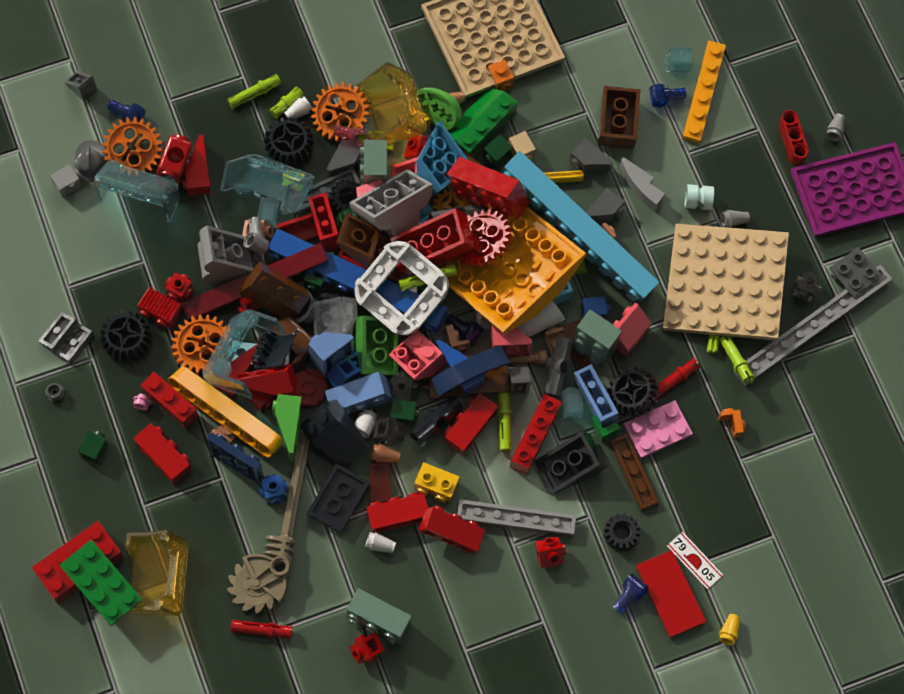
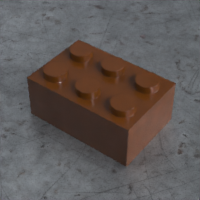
M604 86L601 98L598 145L635 148L641 89Z

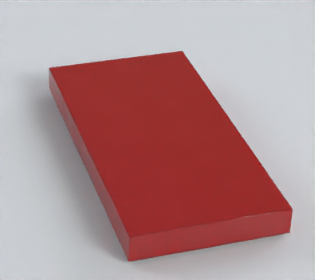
M672 550L636 565V569L669 638L706 623Z

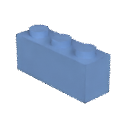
M592 364L574 372V381L593 416L597 417L602 428L618 421V411Z

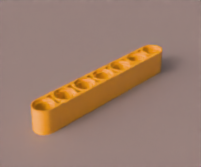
M180 367L168 378L169 385L184 398L263 456L271 457L284 444L279 434L188 368Z

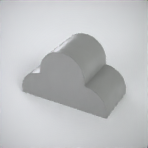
M406 169L351 201L350 208L356 215L394 237L419 225L420 210L428 204L432 196L433 186L432 183Z
M205 226L200 230V242L197 244L203 283L211 286L224 285L251 273L259 261L265 264L264 254L259 255L244 247L243 241L245 236L211 226Z

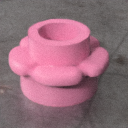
M138 394V396L133 397V406L139 410L146 411L149 405L152 404L147 395Z

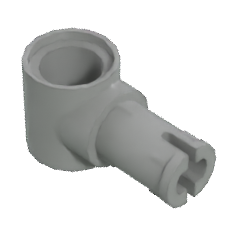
M252 217L249 219L250 232L245 236L243 245L245 248L262 255L267 251L269 241L263 238L261 219L259 217Z

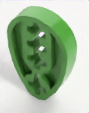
M423 88L416 92V100L423 113L429 115L432 124L436 126L441 121L444 127L449 130L460 123L462 118L461 107L453 96L436 88Z

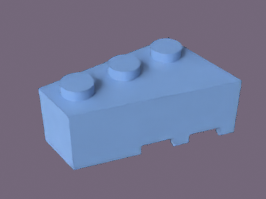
M380 372L325 391L328 402L337 399L347 415L392 403L393 399H395L391 381Z

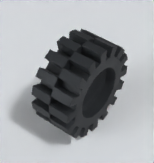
M341 178L339 181L333 182L334 185L330 186L331 190L330 192L328 191L330 196L328 199L331 202V206L340 212H343L344 209H349L350 202L357 198L356 187H359V184L348 178ZM343 189H350L352 191L353 197L348 203L341 202L339 194Z
M619 513L607 521L604 528V537L606 543H609V547L612 548L613 546L616 551L618 549L625 551V549L630 550L632 546L636 545L641 531H639L640 525H637L638 521L632 519L633 516L630 515L628 517L626 513H623V515ZM623 525L629 529L630 534L626 539H619L615 535L614 531L617 526Z

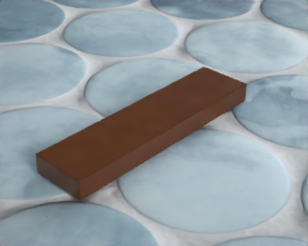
M628 433L610 440L609 443L640 512L658 505V499Z

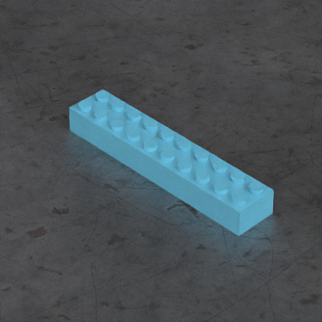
M521 151L504 166L502 174L520 181L530 201L529 205L535 211L539 210L544 215L543 218L549 224L553 223L561 234L565 237L567 236L576 246L586 253L585 258L590 263L598 265V270L604 276L608 275L618 289L622 288L627 293L626 296L630 301L639 303L659 283L651 273Z

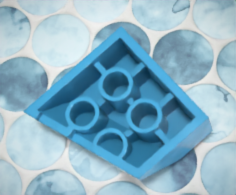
M441 121L435 126L416 160L417 175L432 183V196L450 184L451 181L447 173L459 157L468 160Z

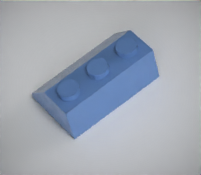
M323 332L321 335H315L309 341L310 363L325 379L327 378L325 375L335 363L354 353V337L350 334Z

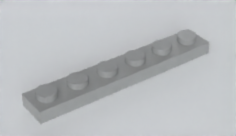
M459 499L457 514L462 516V520L467 522L473 521L481 524L574 536L576 515Z

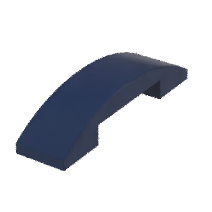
M498 346L453 365L431 380L439 397L457 389V386L491 370L493 372L510 364L502 346Z

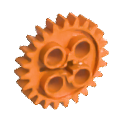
M335 82L334 88L328 85V91L321 89L323 95H316L319 100L313 101L316 107L311 108V111L315 113L311 118L316 120L313 122V125L315 127L319 126L316 130L319 133L322 132L324 138L328 136L330 141L335 137V141L338 143L341 138L347 140L348 136L354 140L353 134L355 133L360 136L358 130H365L363 123L369 124V121L365 118L371 116L369 112H366L371 107L365 105L369 102L367 98H363L365 94L363 92L359 93L360 89L358 87L353 89L351 83L347 87L344 82H342L341 87L337 82ZM334 98H340L337 104H332ZM352 103H356V108L349 110V106ZM327 106L332 107L333 109H335V110H337V111H342V110H343L346 114L353 115V116H356V117H355V118H351V117H349V116H347V115H345V114H343V113L338 114V113H337L336 111H334V110L326 109V107H327ZM333 114L330 121H325L327 115ZM349 120V125L345 128L342 127V123Z
M126 117V123L119 119V126L113 123L114 130L107 129L110 135L103 136L108 141L102 143L104 147H107L102 153L108 154L104 160H111L108 166L110 168L115 166V173L121 170V176H124L127 172L129 178L132 177L133 173L139 178V172L146 175V169L151 172L153 171L152 164L158 166L155 160L161 159L158 153L163 152V149L158 148V146L162 145L163 142L157 141L161 135H154L157 129L155 127L150 129V122L144 125L145 120L143 118L138 123L136 117H134L133 122ZM129 130L135 131V136L132 139L126 138V133ZM143 134V137L138 140L139 135ZM144 141L150 142V148L147 150L141 149V144ZM135 144L137 149L130 151L129 145ZM118 145L124 146V151L121 154L115 153V148ZM127 153H129L127 159L125 161H122L123 157H125ZM133 156L139 157V163L136 165L130 164V159Z
M199 314L198 320H195L191 316L192 322L189 323L187 320H184L185 326L178 325L180 332L174 331V335L177 338H172V343L175 344L171 346L172 351H175L173 357L178 358L176 360L177 364L183 363L182 367H189L188 369L192 372L196 370L198 376L201 371L207 376V371L209 370L212 374H215L214 368L221 370V364L227 365L226 358L231 359V354L228 352H232L231 345H233L234 341L230 339L233 337L232 332H228V326L223 327V321L217 323V317L210 320L207 314L206 318L202 319L201 314ZM197 330L203 331L200 336H195L194 332ZM216 337L221 339L218 343L211 342ZM188 347L195 348L191 353L185 351ZM206 354L212 355V358L209 360H204L203 356Z

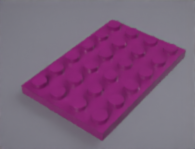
M896 142L794 167L790 170L814 237L904 215V163Z

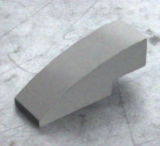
M623 157L619 168L628 186L646 206L655 212L663 201L665 193L652 185L654 177Z

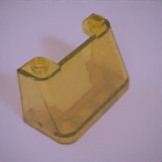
M387 62L356 85L360 89L359 93L363 92L365 94L363 98L369 100L367 104L371 107L377 130L370 133L369 140H387V146L418 136L427 130L414 80L407 71Z
M168 530L127 533L125 549L130 555L134 556L131 586L143 600L128 614L179 616L183 607L188 555L186 539Z

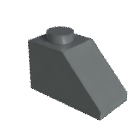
M586 138L571 152L569 159L574 168L580 169L583 172H609L613 165V161Z
M342 139L326 169L327 177L330 178L352 167L355 171L357 165L361 164V146Z
M606 188L586 213L596 223L609 222L615 217L619 218L624 212L625 200L609 188Z
M515 364L508 367L510 395L529 394L531 377L528 366Z

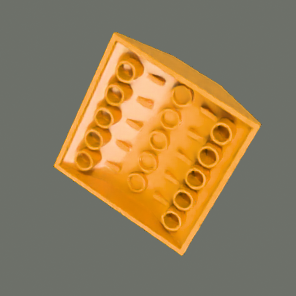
M526 207L518 220L512 217H505L513 230L511 232L513 238L509 239L512 245L506 246L509 251H503V258L498 256L497 263L492 260L490 261V266L484 263L483 268L479 264L473 268L471 264L467 266L458 257H455L436 266L442 268L452 264L455 265L457 276L447 278L449 288L503 334L533 319L564 290L586 256L582 249L529 207Z

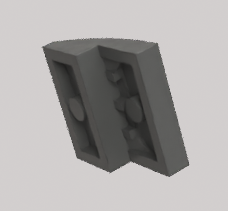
M61 311L38 342L72 364L95 334L92 330L79 324L76 319Z

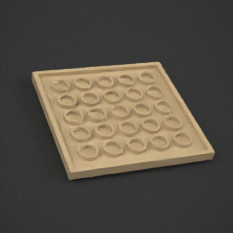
M432 0L421 5V9L460 90L465 95V99L495 87V82L488 70V65L501 60H506L514 80L565 61V56L537 0Z
M676 224L663 331L778 341L789 232Z

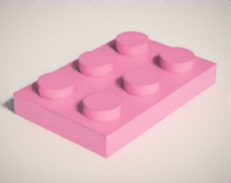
M672 401L623 424L640 459L691 437L693 434L676 401Z

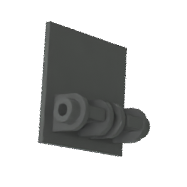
M859 247L830 267L833 272L831 275L834 281L839 280L853 297L882 277Z

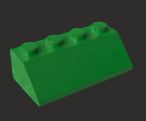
M490 88L462 115L460 123L456 127L449 129L448 132L457 145L473 157L517 112L518 102L505 91Z

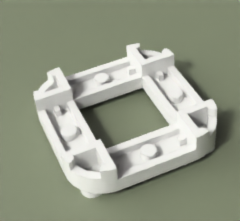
M396 241L383 247L384 250L361 278L357 279L355 282V296L360 305L392 332L408 336L415 333L446 297L449 282L446 275L414 247L406 242ZM400 262L428 285L404 315L376 292Z

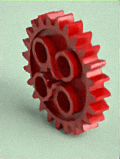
M490 209L487 214L482 210L479 215L475 211L474 217L467 215L475 249L457 257L467 266L471 264L473 268L477 264L483 268L484 263L490 266V261L492 260L497 263V257L503 258L502 252L509 251L506 246L512 245L509 240L513 238L511 234L513 230L510 227V223L498 211L493 214Z

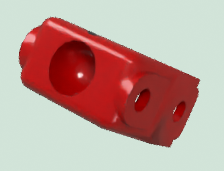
M178 134L169 137L154 178V182L158 185L177 190L192 149V143L187 137Z

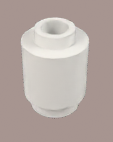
M367 409L359 413L354 425L364 438H369L377 423V415Z

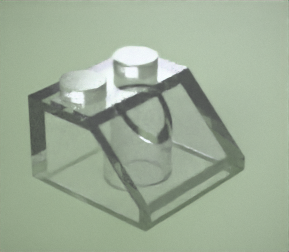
M337 297L313 302L314 335H321L323 332L347 334L358 318L356 298Z

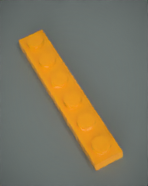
M708 40L682 139L696 143L701 141L726 47L724 44Z

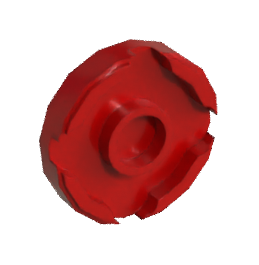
M311 369L294 374L297 386L290 396L301 397L302 407L306 408L315 407L322 403L326 397L325 391H327V383L323 375Z

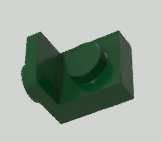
M306 273L303 279L304 287L308 289L312 297L318 302L324 290V279Z

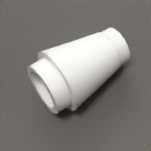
M305 97L298 98L284 114L287 118L291 117L292 120H295L310 113L309 111L312 107Z
M375 531V533H369L365 547L371 551L393 553L396 542Z

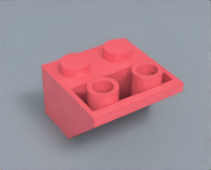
M634 303L632 307L628 306L622 313L623 317L620 322L616 320L613 324L622 331L616 350L626 357L646 334L651 325L650 320L637 303Z
M419 330L411 334L389 354L414 380L434 375L447 363L443 353Z

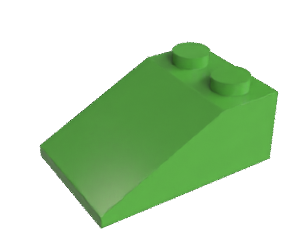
M375 316L355 317L354 341L360 373L371 375L380 372L382 375H398V364L389 356L398 347V334L392 332Z
M278 394L277 400L273 401V418H276L290 463L294 464L303 410L302 399L298 396Z

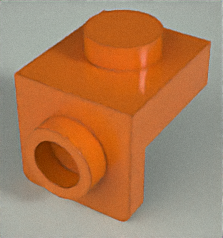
M505 59L488 65V70L495 82V89L506 91L513 86L514 77Z
M728 408L720 412L718 416L719 421L730 420L733 438H740L746 430L745 420L741 419L740 410Z

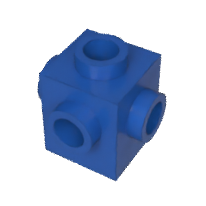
M271 474L261 480L262 486H259L261 498L265 497L267 504H278L286 500L285 493L288 492L286 480L282 481L281 475Z

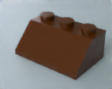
M260 261L238 290L239 294L280 318L284 316L293 317L298 314L310 298L306 288Z

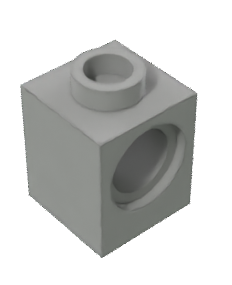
M70 164L50 175L52 183L61 197L81 187L80 179L82 177L77 169H72Z

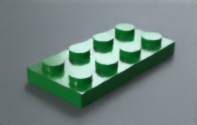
M92 539L60 564L63 571L111 627L143 601Z

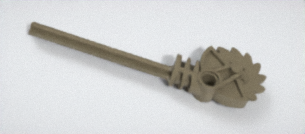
M302 429L298 441L281 535L267 536L266 541L270 544H266L265 548L269 551H265L263 554H250L242 557L244 561L243 568L236 564V576H228L229 581L234 587L227 588V591L236 596L232 603L244 604L243 611H249L255 607V612L258 614L265 605H267L268 609H272L274 600L281 604L286 595L287 578L291 574L293 558L289 554H293L294 550L291 547L296 542L292 536L310 446V440ZM279 565L285 566V570L282 572H277L275 569Z

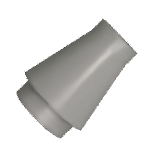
M835 114L825 131L826 137L831 141H839L844 135L845 116L843 114Z
M726 210L721 213L720 220L723 227L731 228L749 223L750 215L748 212Z

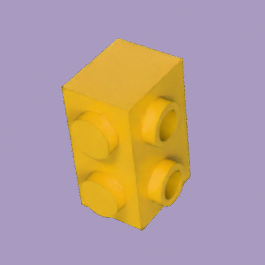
M423 462L415 480L414 488L420 494L424 493L426 496L428 494L435 496L437 501L443 503L446 501L451 502L460 476Z

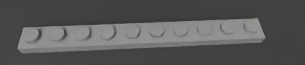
M879 265L876 269L882 277L853 297L847 289L778 337V341L774 340L750 357L747 362L755 379L892 281L891 276ZM734 370V373L738 376V378H739V379L742 381V383H743V380H742V378L740 377L739 373L735 372V370Z

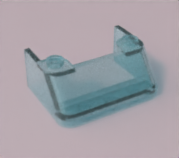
M249 154L225 163L220 191L233 188L240 194H247L250 191L258 192L282 201V214L286 215L300 209L313 185L314 176L271 159Z
M115 160L107 162L96 174L93 181L100 202L104 201L107 191H112L163 207L167 222H171L180 199L179 188L175 179L168 176L164 178L124 166Z
M245 310L233 316L202 374L206 382L251 399L253 395L244 382L229 377L232 371L230 363L250 328L257 326L266 330L269 329L280 335H285L286 332L278 319L254 310Z

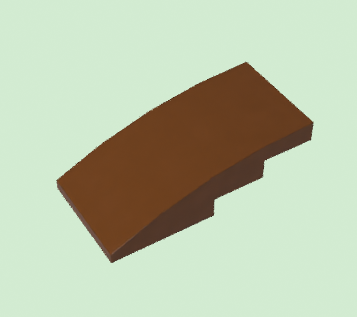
M346 213L336 244L352 259L368 269L384 250L383 247L391 243V239L379 234L381 229ZM398 266L386 278L396 284L399 283L398 280L401 277Z
M448 362L434 375L428 377L430 399L468 398L469 396H477L479 393L486 396L494 393H509L510 391L507 365L493 372L492 370L487 372V376L484 377L486 383L468 394L459 385L457 389L439 397L431 379L450 368Z

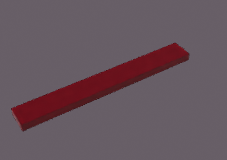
M319 243L272 263L268 267L287 278H291L329 260L322 243ZM250 273L182 302L187 320L191 321V316L196 319L199 317V314L203 316L244 298V296L238 293V290Z

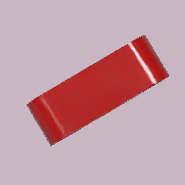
M787 110L781 116L779 129L790 162L793 165H802L809 152L797 113ZM790 136L796 137L797 140L790 138ZM795 152L801 153L802 156L796 155Z

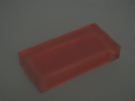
M369 463L371 503L377 501L381 503L389 502V499H391L389 463Z

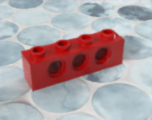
M544 394L511 459L509 467L525 475L528 474L561 408V401Z

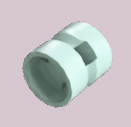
M687 184L685 208L696 209L699 206L701 210H712L714 187L702 186L699 188L698 185Z

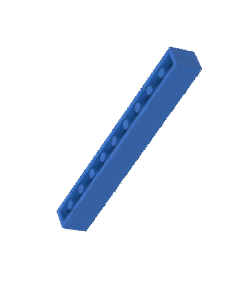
M277 229L269 244L268 251L273 259L279 261L314 245ZM325 251L329 261L304 272L305 274L316 275L324 279V283L328 285L333 283L337 285L339 290L346 293L350 291L355 296V282L358 278H361L366 269ZM387 279L376 291L403 315L420 296L409 289L402 292L400 285ZM439 304L423 323L422 328L428 332L435 331L438 333L448 315L447 307Z

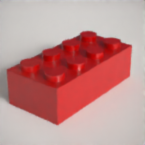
M459 157L447 173L451 181L450 184L455 188L456 195L463 200L468 199L478 206L483 205L493 212L498 211L507 218L512 217L518 220L530 203L519 180Z
M456 208L390 238L391 243L402 241L410 244L435 266L475 249L467 216ZM401 262L397 265L399 273L408 277L415 275Z
M99 521L31 567L57 604L79 589L63 571L60 564L92 539L113 565L123 558L121 551Z

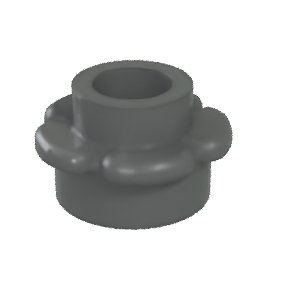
M51 383L47 386L45 395L48 397V400L53 402L61 400L64 396V388L57 383Z

